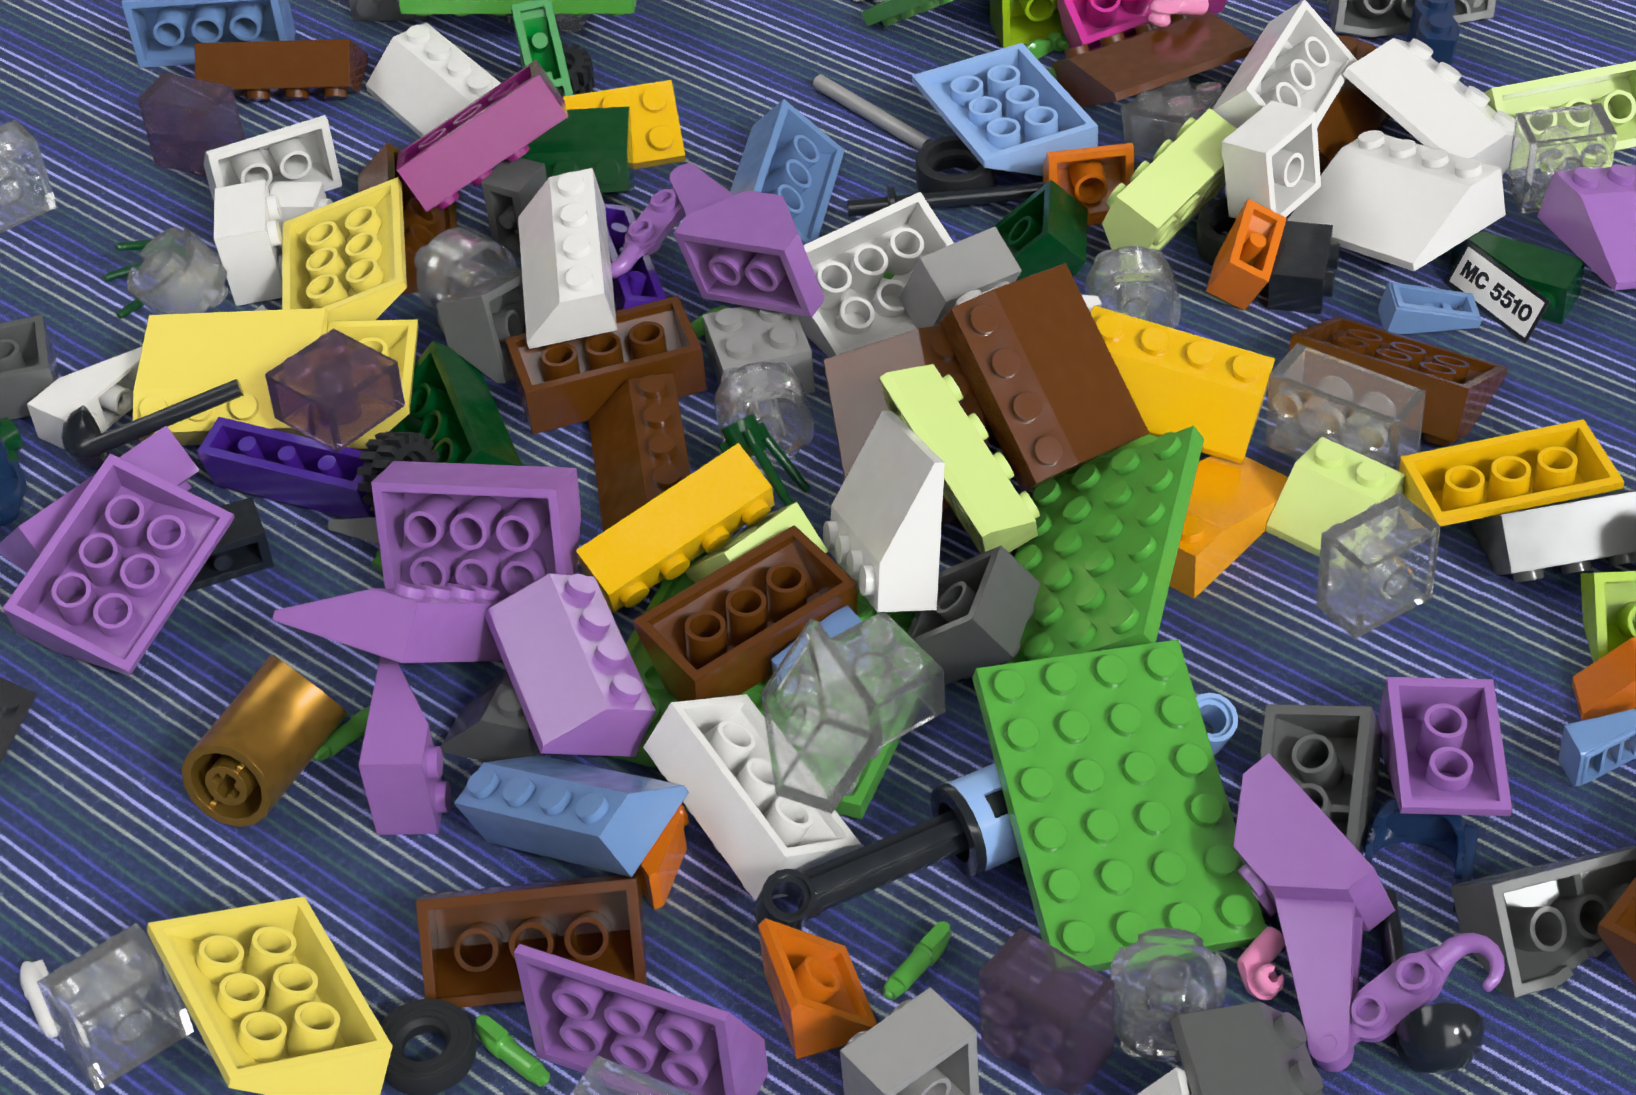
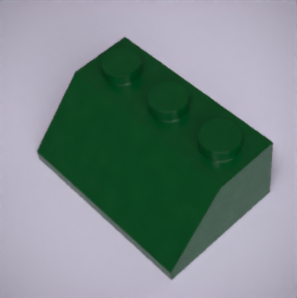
M630 106L568 109V117L527 144L530 147L529 151L520 157L544 163L547 180L552 176L593 168L601 193L635 190Z

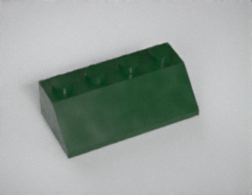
M433 340L414 366L410 414L392 428V431L414 432L425 435L424 439H430L434 444L431 450H437L440 458L434 461L435 463L523 466L482 372L458 355L452 348Z

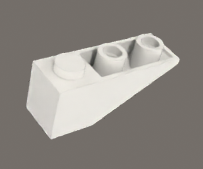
M142 347L60 377L32 399L27 406L38 438L64 449L61 438L63 424L70 413L82 405L88 408L101 433L105 432L133 408V390Z

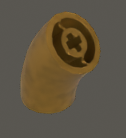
M271 654L243 690L186 756L182 766L183 785L193 803L207 816L222 824L235 827L255 825L267 816L339 726L348 712L309 680Z

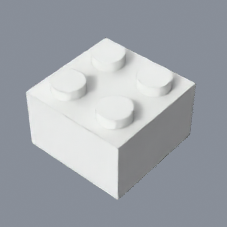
M1271 100L1222 141L1221 156L1224 161L1225 195L1227 197L1229 217L1237 218L1247 199L1287 217L1321 187L1316 111Z
M265 179L215 188L214 241L236 306L282 298L283 229H280L278 220H282V213L278 196L269 194Z

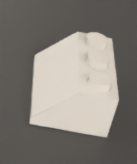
M325 115L206 151L203 165L213 200L215 188L263 179L266 181L269 194L274 181L323 182L325 191L342 186L329 123Z

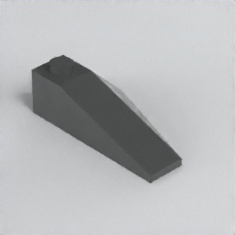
M1328 0L1333 33L1369 39L1408 33L1415 0ZM1454 0L1456 9L1453 18L1458 24L1487 20L1494 17L1496 0Z
M522 267L457 292L436 304L438 323L445 334L448 347L452 348L458 355L498 384L506 383L514 378L505 338L526 333Z
M506 668L461 709L441 745L443 753L487 762L536 755L545 756L538 749Z
M1266 704L1260 749L1261 758L1270 753L1363 855L1378 783L1383 732L1372 707Z
M1636 845L1499 873L1451 886L1460 933L1474 932L1484 935L1499 946L1504 956L1505 971L1498 986L1507 997L1516 998L1559 986L1574 975L1572 970L1589 957H1598L1608 949V946L1597 932L1598 925L1636 877ZM1472 953L1489 973L1490 965L1486 957L1478 953Z

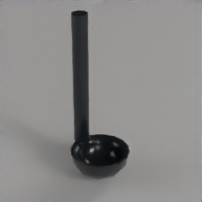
M234 379L105 433H101L88 408L82 405L70 413L63 424L61 435L66 454L76 464L97 470L100 469L109 456V450L156 432L164 426L168 427L244 396L238 379Z
M1385 889L1395 911L1379 923L1385 969L1406 955L1397 894L1391 889ZM1438 1003L1425 1005L1411 1011L1400 1021L1397 1030L1394 1032L1397 1053L1402 1064L1416 1073H1448L1466 1067L1481 1051L1485 1026L1483 1018L1474 1009L1461 1004Z

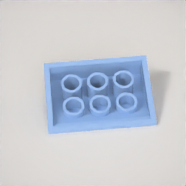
M1023 43L912 75L913 84L984 168L1043 176L1042 164L1047 152L1098 147V125Z

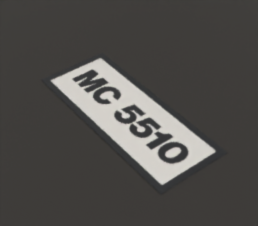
M1469 241L1466 242L1444 282L1455 291L1472 293L1477 308L1525 344L1550 303V300Z

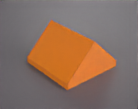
M1133 143L1047 152L1042 164L1044 185L1052 180L1088 209L1087 225L1102 224L1110 209L1106 201L1120 183L1126 186L1131 183L1130 178L1134 173Z
M766 918L758 925L764 974L796 1059L844 1046L855 1034L861 1031H868L877 1025L846 946Z

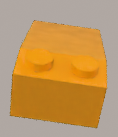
M1210 456L1200 461L1169 586L1195 599L1266 531V524L1288 477L1246 456L1243 464L1215 456Z

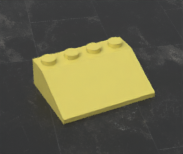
M398 177L283 222L282 310L326 308L327 329L328 322L374 321L407 288L402 183Z
M311 308L149 315L133 390V421L238 379L244 396L168 426L181 446L201 445L218 417L321 440L316 407L327 336V309ZM156 432L141 437L139 440L144 441Z
M305 896L148 923L146 932L228 1088L263 1095L381 1094L393 1046Z

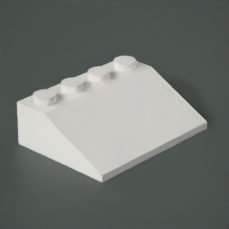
M1367 131L1360 134L1358 139L1340 149L1321 174V187L1299 205L1287 221L1333 225L1332 243H1340L1342 248L1416 271L1506 215L1501 168L1482 163L1481 160L1476 158H1465L1448 153L1445 149H1433L1416 144L1413 140H1402L1384 135L1381 131Z
M921 192L803 245L825 300L812 318L797 316L805 335L829 358L917 329L899 297L920 257L954 243ZM885 271L895 274L891 280L883 278Z
M893 411L881 412L831 505V521H825L823 541L827 550L836 559L837 564L857 582L861 595L867 598L877 612L937 610L945 462Z

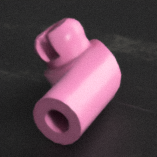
M1154 0L1148 8L1151 10L1148 20L1152 25L1167 27L1171 22V14L1204 15L1208 10L1209 3L1208 0Z
M1266 927L1237 961V968L1247 993L1259 1000H1272L1284 986L1283 973L1277 976L1274 970L1276 966L1271 963L1286 945L1283 934L1273 927Z

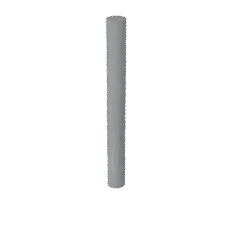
M820 74L815 77L813 81L814 89L917 150H920L928 142L933 141L930 137L824 75Z

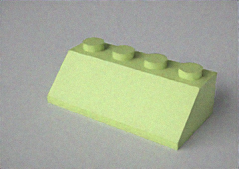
M1636 61L1495 87L1484 93L1490 98L1487 105L1496 112L1501 110L1512 116L1519 123L1516 129L1528 138L1506 172L1636 147Z
M1209 108L1198 120H1195L1193 117L1189 118L1177 133V139L1174 142L1167 139L1155 153L1154 161L1151 164L1146 160L1142 162L1131 176V183L1128 186L1120 183L1106 201L1110 209L1102 225L1121 276L1128 282L1220 193L1225 184L1224 161L1221 156L1222 141L1237 128Z
M934 364L891 371L880 376L879 380L888 411H893L945 462L943 496L980 554L1000 545L1008 552H1011L1038 536L1035 519L1040 516V513L1035 503L1026 491L1018 494L1009 479L1014 477L1010 465L1000 451L992 455L984 442L985 439L989 438L985 427L975 413L967 416L960 406L959 401L963 399V395L951 375L948 374L942 378Z

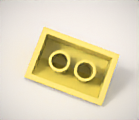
M418 319L328 322L316 407L321 441L354 449H368L365 444L369 439H376L375 435L380 432H389L410 414L419 328Z

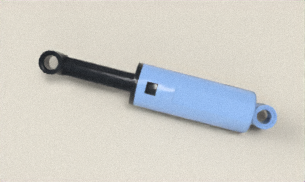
M1215 693L1200 694L1196 699L1203 720L1213 728L1214 734L1207 733L1215 755L1234 734L1238 726V715L1232 703L1222 695ZM995 763L933 789L930 798L933 818L805 872L802 870L783 869L770 875L755 901L754 915L758 925L766 918L801 930L806 921L819 916L824 910L949 857L961 873L969 878L1020 857ZM778 894L788 895L795 901L798 910L792 913L782 912L774 905L772 897Z

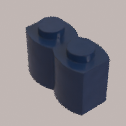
M1415 0L1406 42H1411L1413 38L1423 42L1433 50L1431 57L1436 62H1444L1452 66L1460 32L1459 25L1453 18L1456 9L1455 1Z

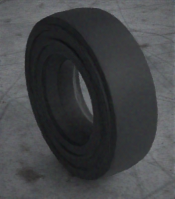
M441 999L411 1001L396 1008L380 1024L393 1046L384 1080L399 1092L409 1095H432L443 1092L459 1083L468 1074L474 1063L477 1043L472 1023L465 1012L451 1002ZM435 1032L447 1040L443 1052L427 1061H413L404 1054L407 1042L419 1034Z

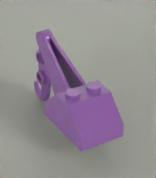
M691 163L680 165L671 172L670 181L672 188L660 190L652 196L648 206L637 220L629 226L625 235L623 250L617 259L611 263L612 279L628 272L641 256L651 255L659 250L664 239L674 226L682 220L685 213L686 217L673 233L703 299L810 318L813 317L825 300L784 197L782 195L748 190L734 195L706 175L695 164Z
M1270 753L1243 773L1233 847L1244 865L1237 872L1252 890L1251 893L1269 917L1278 912L1307 1034L1308 1049L1321 1069L1327 1072L1342 1071L1349 1066L1353 1059L1355 1044L1361 1041L1379 1042L1389 1037L1397 1030L1400 1021L1411 1011L1430 1004L1437 998L1454 964L1467 954L1478 953L1485 956L1489 961L1490 972L1482 984L1485 991H1492L1501 982L1505 971V962L1499 946L1487 936L1473 932L1457 934L1439 946L1402 956L1358 991L1362 932L1370 931L1395 911L1374 867Z

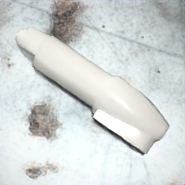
M42 959L35 962L25 961L20 969V985L24 991V996L29 1000L40 1029L43 1030L48 1038L57 1037L60 1034L58 1025L61 1018L50 994V991H53V987L46 966Z

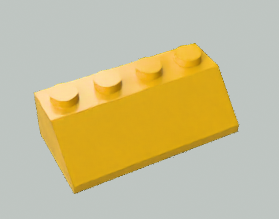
M1093 305L1091 315L1140 412L1149 434L1160 437L1165 433H1176L1194 425L1204 438L1202 453L1243 464L1268 389L1275 358Z
M1584 419L1400 456L1399 472L1405 474L1401 509L1413 531L1620 490L1624 487V480Z
M737 443L578 548L576 553L583 575L596 578L611 611L615 612L623 606L627 608L641 602L648 595L649 589L663 579L672 580L683 574L690 566V561L705 551L713 553L722 548L730 540L731 534L744 525L754 526L765 519L770 513L771 507L775 505L773 489L741 445Z

